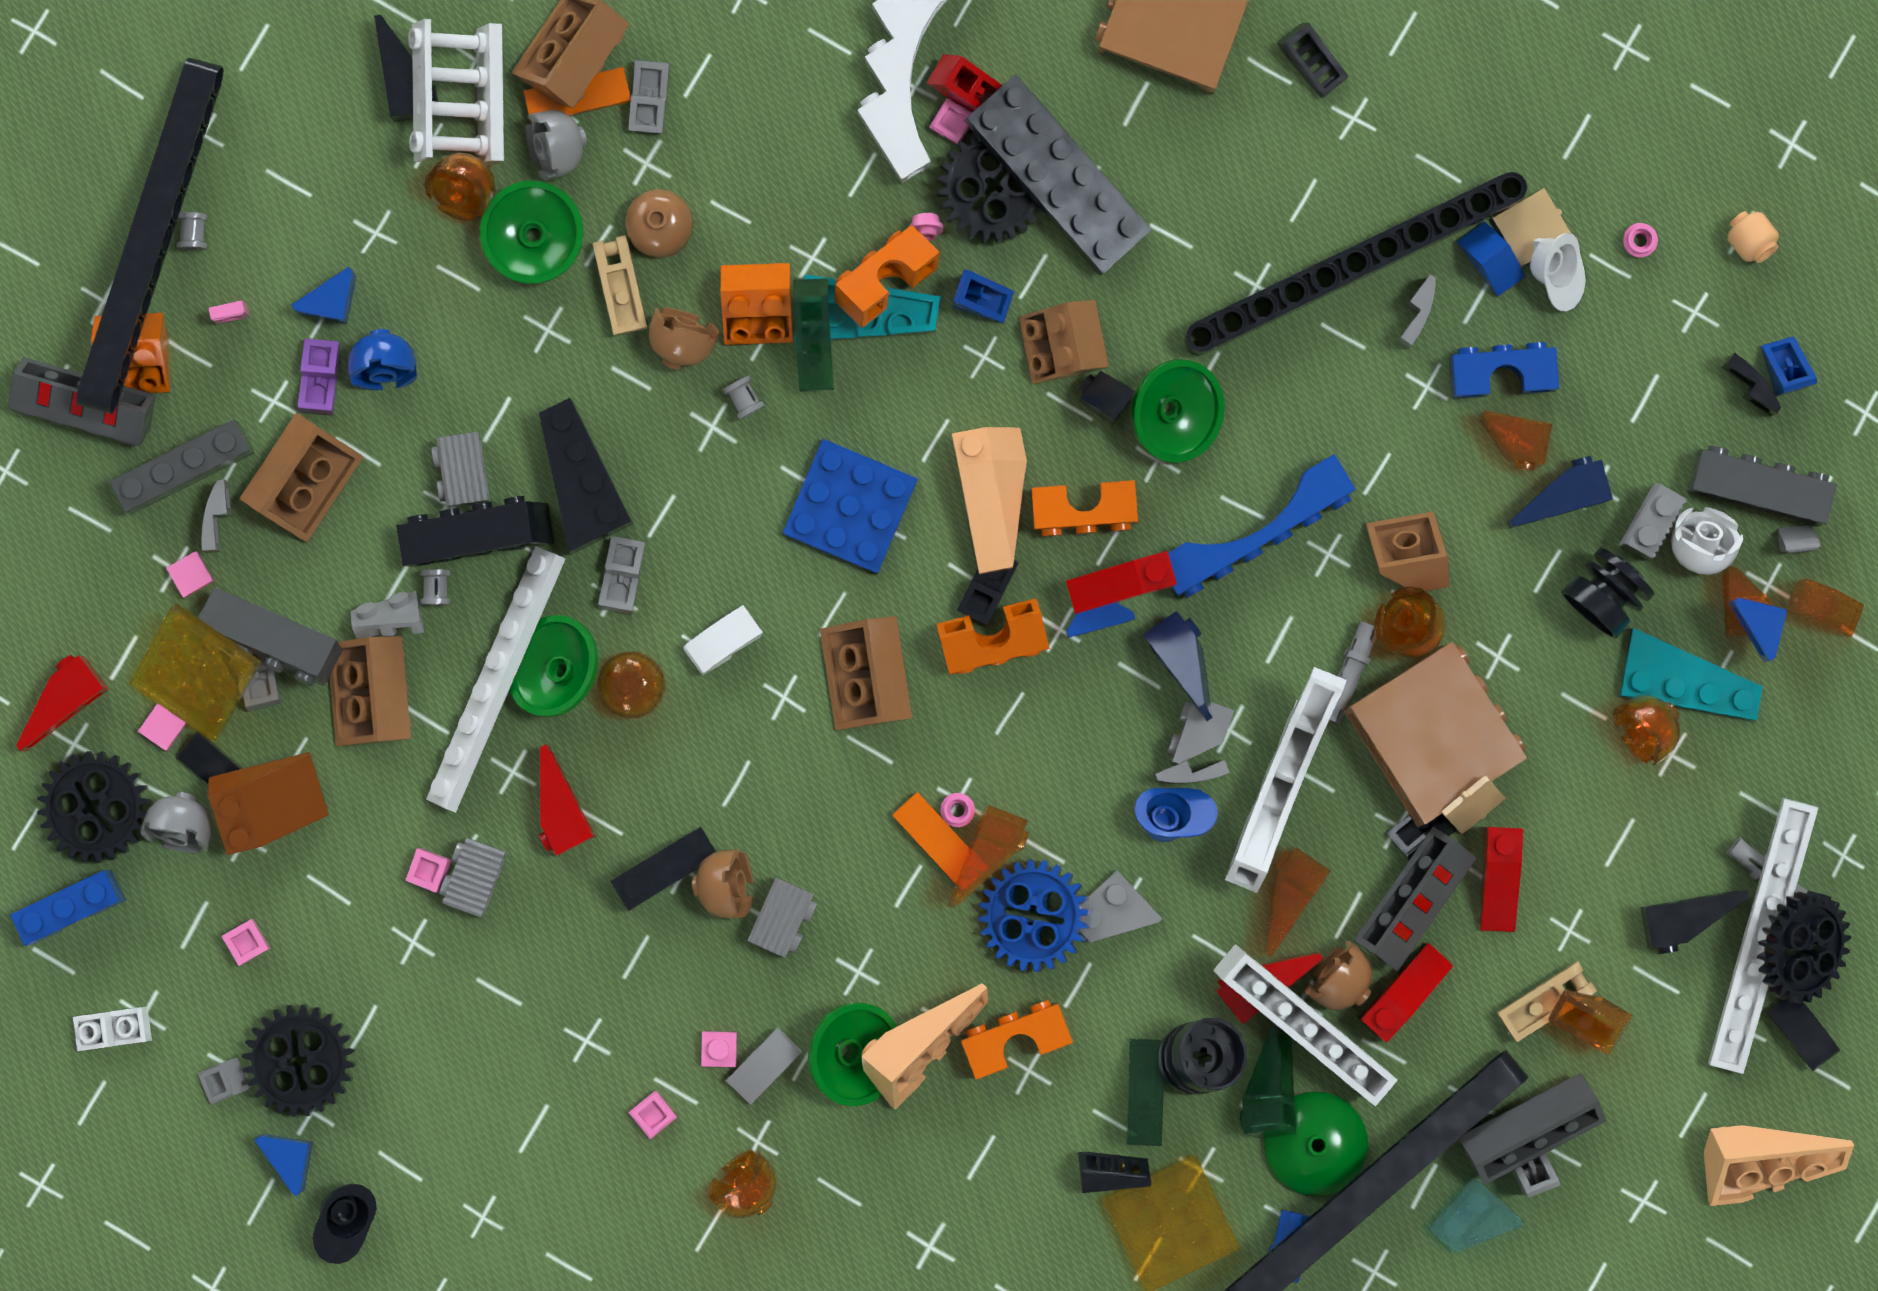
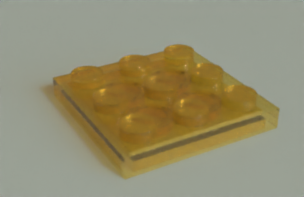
M175 603L169 609L129 684L215 742L221 736L261 661Z
M1196 1154L1150 1175V1187L1121 1189L1102 1198L1145 1291H1154L1240 1250V1246Z

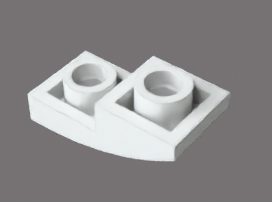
M741 606L693 638L683 649L703 676L730 660L735 652L759 639L763 632L746 608Z
M147 1006L73 1017L77 1051L152 1041Z

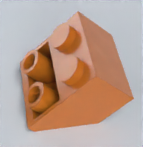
M790 263L721 265L720 292L724 345L793 343Z
M147 313L124 386L147 393L170 392L169 343L164 313ZM94 316L91 347L102 316Z

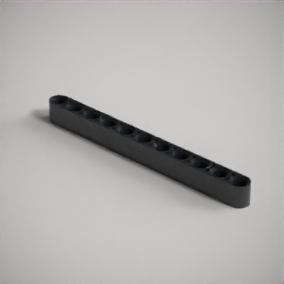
M190 57L185 61L78 387L76 402L79 406L113 414L118 405L221 88L224 73L223 66Z
M1516 172L1502 174L1193 323L1188 328L1184 339L1185 346L1194 355L1207 354L1507 210L1519 203L1527 192L1526 180ZM1506 181L1515 183L1518 187L1517 197L1509 198L1505 196L1501 190L1502 183ZM1475 196L1484 198L1488 205L1487 211L1482 213L1474 211L1470 204L1471 198ZM1443 211L1452 212L1457 219L1456 226L1451 228L1443 226L1439 219L1440 213ZM1420 226L1426 233V239L1420 243L1412 241L1408 234L1410 227ZM1380 241H1389L1394 245L1395 254L1392 257L1380 255L1377 249ZM1349 256H1359L1363 260L1364 269L1361 272L1349 270L1346 264ZM1321 270L1330 272L1333 276V284L1329 287L1318 285L1315 279L1316 273ZM1296 285L1302 291V299L1298 302L1287 300L1284 289L1287 286ZM1258 300H1265L1271 305L1272 312L1267 317H1260L1254 312L1253 304ZM1227 315H1235L1240 320L1241 327L1238 331L1229 332L1223 327L1222 319ZM1195 330H1204L1210 337V343L1207 346L1198 347L1192 342L1191 334Z
M1507 1050L1501 1052L1224 1291H1283L1522 1085L1529 1076Z

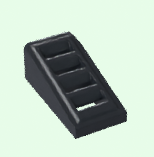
M1308 22L1299 24L1277 42L1285 56L1320 98H1324L1349 77ZM1302 37H1305L1308 41L1295 50L1292 45ZM1314 47L1317 52L1304 61L1301 56ZM1323 58L1325 63L1312 72L1310 67ZM1332 69L1334 74L1321 84L1318 79L1328 70Z
M1078 1152L1082 1193L1151 1186L1148 1158ZM1133 1171H1139L1140 1174H1134Z

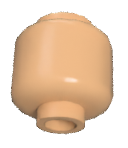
M1744 211L1730 222L1732 228L1728 233L1727 240L1745 262L1756 261L1761 263L1778 249L1779 233L1762 212L1748 214Z

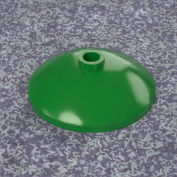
M521 181L502 189L487 205L480 224L481 245L488 261L503 276L523 284L545 283L565 273L577 259L584 237L583 221L573 200L558 187L542 181ZM534 229L540 232L539 239L537 241H530L528 233Z
M1174 359L1163 362L1153 368L1140 382L1131 408L1133 431L1143 449L1157 459L1173 463L1192 460L1205 452L1219 434L1224 419L1225 404L1221 386L1209 369L1194 361ZM1168 402L1169 408L1167 412L1164 413V407Z
M551 615L539 619L509 689L513 699L522 709L539 717H557L571 711L584 700L593 686L598 670V649L591 632L582 623L571 617Z
M852 1002L833 1009L820 1021L810 1040L808 1067L815 1086L826 1098L845 1106H862L882 1096L863 1071L861 1056L864 1048L870 1041L880 1039L886 1032L897 1027L888 1013L868 1003ZM846 1045L847 1052L842 1056V1049Z
M1305 1092L1286 1100L1273 1113L1265 1131L1264 1150L1272 1172L1284 1185L1301 1194L1322 1196L1341 1190L1360 1173L1367 1157L1368 1136L1363 1120L1348 1102L1326 1092ZM1315 1139H1322L1324 1141V1148L1319 1152L1312 1149V1142Z

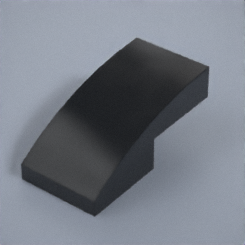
M1736 353L1731 354L1722 368L1750 386L1743 398L1770 416L1777 414L1781 406L1765 379Z
M1014 559V565L1011 569L980 575L977 569L957 611L967 616L970 615L971 618L988 626L1019 561Z
M1783 1000L1767 1012L1768 1016L1790 1041L1792 1048L1812 1072L1840 1051L1834 1040L1803 1001L1801 1004Z

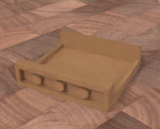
M1109 0L1107 9L1112 10L1108 23L1101 21L1095 37V41L1100 42L1098 52L1103 54L1105 50L1202 86L1201 90L1214 94L1248 0Z
M1453 641L1343 710L1417 827L1427 824L1442 814L1441 811L1485 775L1493 781L1527 759L1523 752L1526 750L1523 741L1516 733L1512 734L1505 724L1507 721L1505 713L1499 705L1492 704L1486 694L1488 692L1487 685L1479 675L1474 676L1467 665L1470 663L1466 652L1461 646L1458 645L1456 647Z

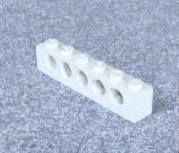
M1236 944L1213 970L1225 983L1375 1107L1397 1082V1079L1387 1069Z

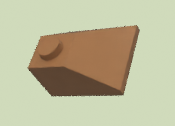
M1434 511L1366 523L1379 574L1415 593L1450 587L1448 557Z

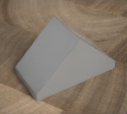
M1546 1153L1513 1170L1521 1193L1527 1198L1560 1186L1559 1179Z

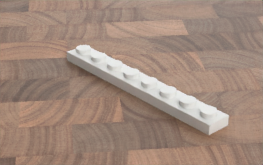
M535 546L519 586L514 592L513 600L506 616L500 625L493 646L486 657V662L477 683L473 687L464 713L459 719L458 727L445 752L438 773L431 784L426 800L456 813L565 562V558Z
M1782 798L1708 1061L1711 1066L1744 1074L1768 985L1762 982L1766 974L1758 971L1764 964L1763 960L1757 959V955L1764 952V947L1758 945V941L1765 940L1767 937L1762 928H1770L1772 925L1768 916L1773 915L1777 917V905L1786 906V897L1794 896L1817 815V806Z

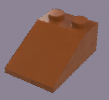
M310 752L209 777L208 798L227 855L262 847L329 815Z

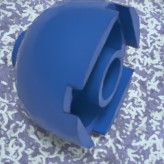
M376 329L371 331L370 335L357 341L349 353L348 375L349 379H351V384L358 388L378 391L383 390L381 383L396 382V389L413 383L417 379V370L412 347L406 340L398 335L391 334L389 330Z

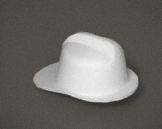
M1564 233L1557 238H1538L1534 240V252L1530 263L1532 275L1545 285L1552 306L1560 311L1573 309L1581 300L1586 282L1577 238L1573 234Z

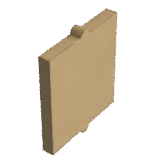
M1545 188L1492 218L1503 239L1510 245L1521 267L1531 262L1534 252V240L1538 238H1557L1564 233L1571 234L1561 217L1562 210L1555 207Z
M1485 775L1467 791H1463L1456 800L1441 812L1463 834L1479 820L1484 819L1491 810L1506 798Z

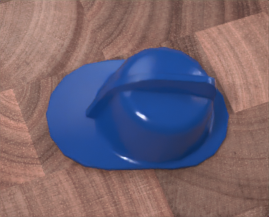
M1192 788L1149 789L1141 793L1136 800L1134 809L1136 819L1141 828L1151 838L1160 842H1171L1181 837L1203 835L1211 830L1216 823L1218 814L1214 800L1205 792Z

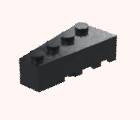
M568 398L540 412L539 416L569 552L574 554L633 525L634 523L572 399Z

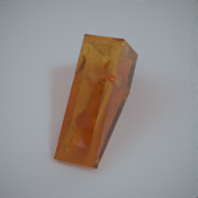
M991 805L983 810L948 903L949 907L955 908L1015 854L1017 850H1023L1029 832L1024 830L1028 820Z
M1294 847L1291 852L1285 849L1274 864L1278 871L1274 875L1264 953L1271 957L1330 873V870L1297 847Z

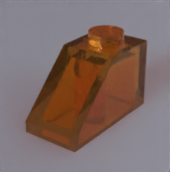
M1483 411L1481 413L1480 422L1505 459L1515 462L1514 468L1535 471L1536 466L1541 467L1545 465L1552 430L1551 423L1490 411Z
M1727 567L1723 570L1725 637H1748L1728 602L1736 598H1743L1771 605V600L1739 569Z
M1805 578L1798 581L1787 613L1852 637L1864 604L1839 590Z
M1564 990L1548 1020L1599 1051L1609 1055L1619 1043L1634 1015L1605 998Z

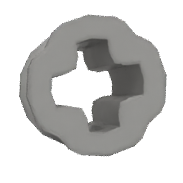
M198 212L180 213L178 220H180V241L176 242V248L183 250H206L208 244L204 242V223L208 220V214Z
M746 376L722 390L725 395L730 396L738 411L737 417L739 420L765 407L763 401H759L750 385L752 381L750 376Z
M420 570V576L423 577V598L420 599V605H451V599L447 595V577L451 576V570Z

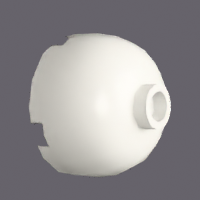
M1704 507L1703 512H1692L1693 508L1686 509L1679 515L1671 536L1672 550L1675 558L1685 568L1698 574L1711 575L1723 571L1733 563L1743 541V535L1740 536L1737 532L1738 524L1724 512L1713 508Z

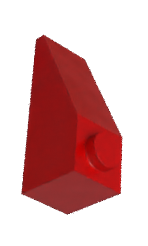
M948 54L942 55L926 83L946 98L971 112L975 111L1002 86V84L964 57Z
M1168 551L1132 560L1066 581L1075 614L1177 585Z
M69 655L55 666L58 671L51 675L16 744L20 751L27 752L109 690L85 656L78 655L74 658L73 655Z
M545 744L540 747V825L544 832L540 833L539 837L547 852L553 850L555 855L558 856L596 836L550 746Z
M1484 827L1481 931L1515 932L1522 867L1523 828Z
M1427 942L1359 1015L1358 1019L1378 1038L1387 1043L1415 1013L1452 969L1453 965Z
M1316 952L1262 964L1261 966L1289 987L1318 964L1323 957ZM1221 978L1216 981L1220 987L1215 992L1241 1024H1244L1259 1012L1256 1007Z

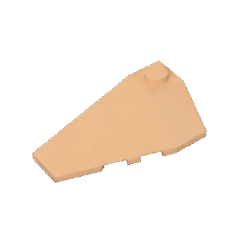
M983 427L952 433L979 575L1011 569L1014 565L1027 465L1021 429L1014 427Z
M980 984L886 1032L880 1039L870 1041L864 1048L861 1056L863 1071L892 1108L896 1110L920 1086L926 1078L922 1073L932 1060L937 1059L940 1061L947 1053L945 1050L950 1044L951 1036L953 1034L956 1036L961 1035L988 1003L987 987L984 984Z
M1745 1125L1711 1128L1704 1149L1708 1202L1710 1206L1743 1203L1754 1199L1753 1193L1772 1188L1773 1192L1785 1189L1784 1184L1799 1178L1808 1182L1847 1169L1854 1144L1851 1140Z

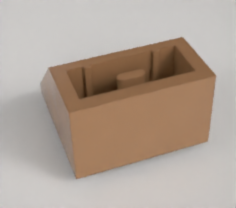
M1095 300L1066 302L1019 317L1032 384L1082 375L1109 367Z

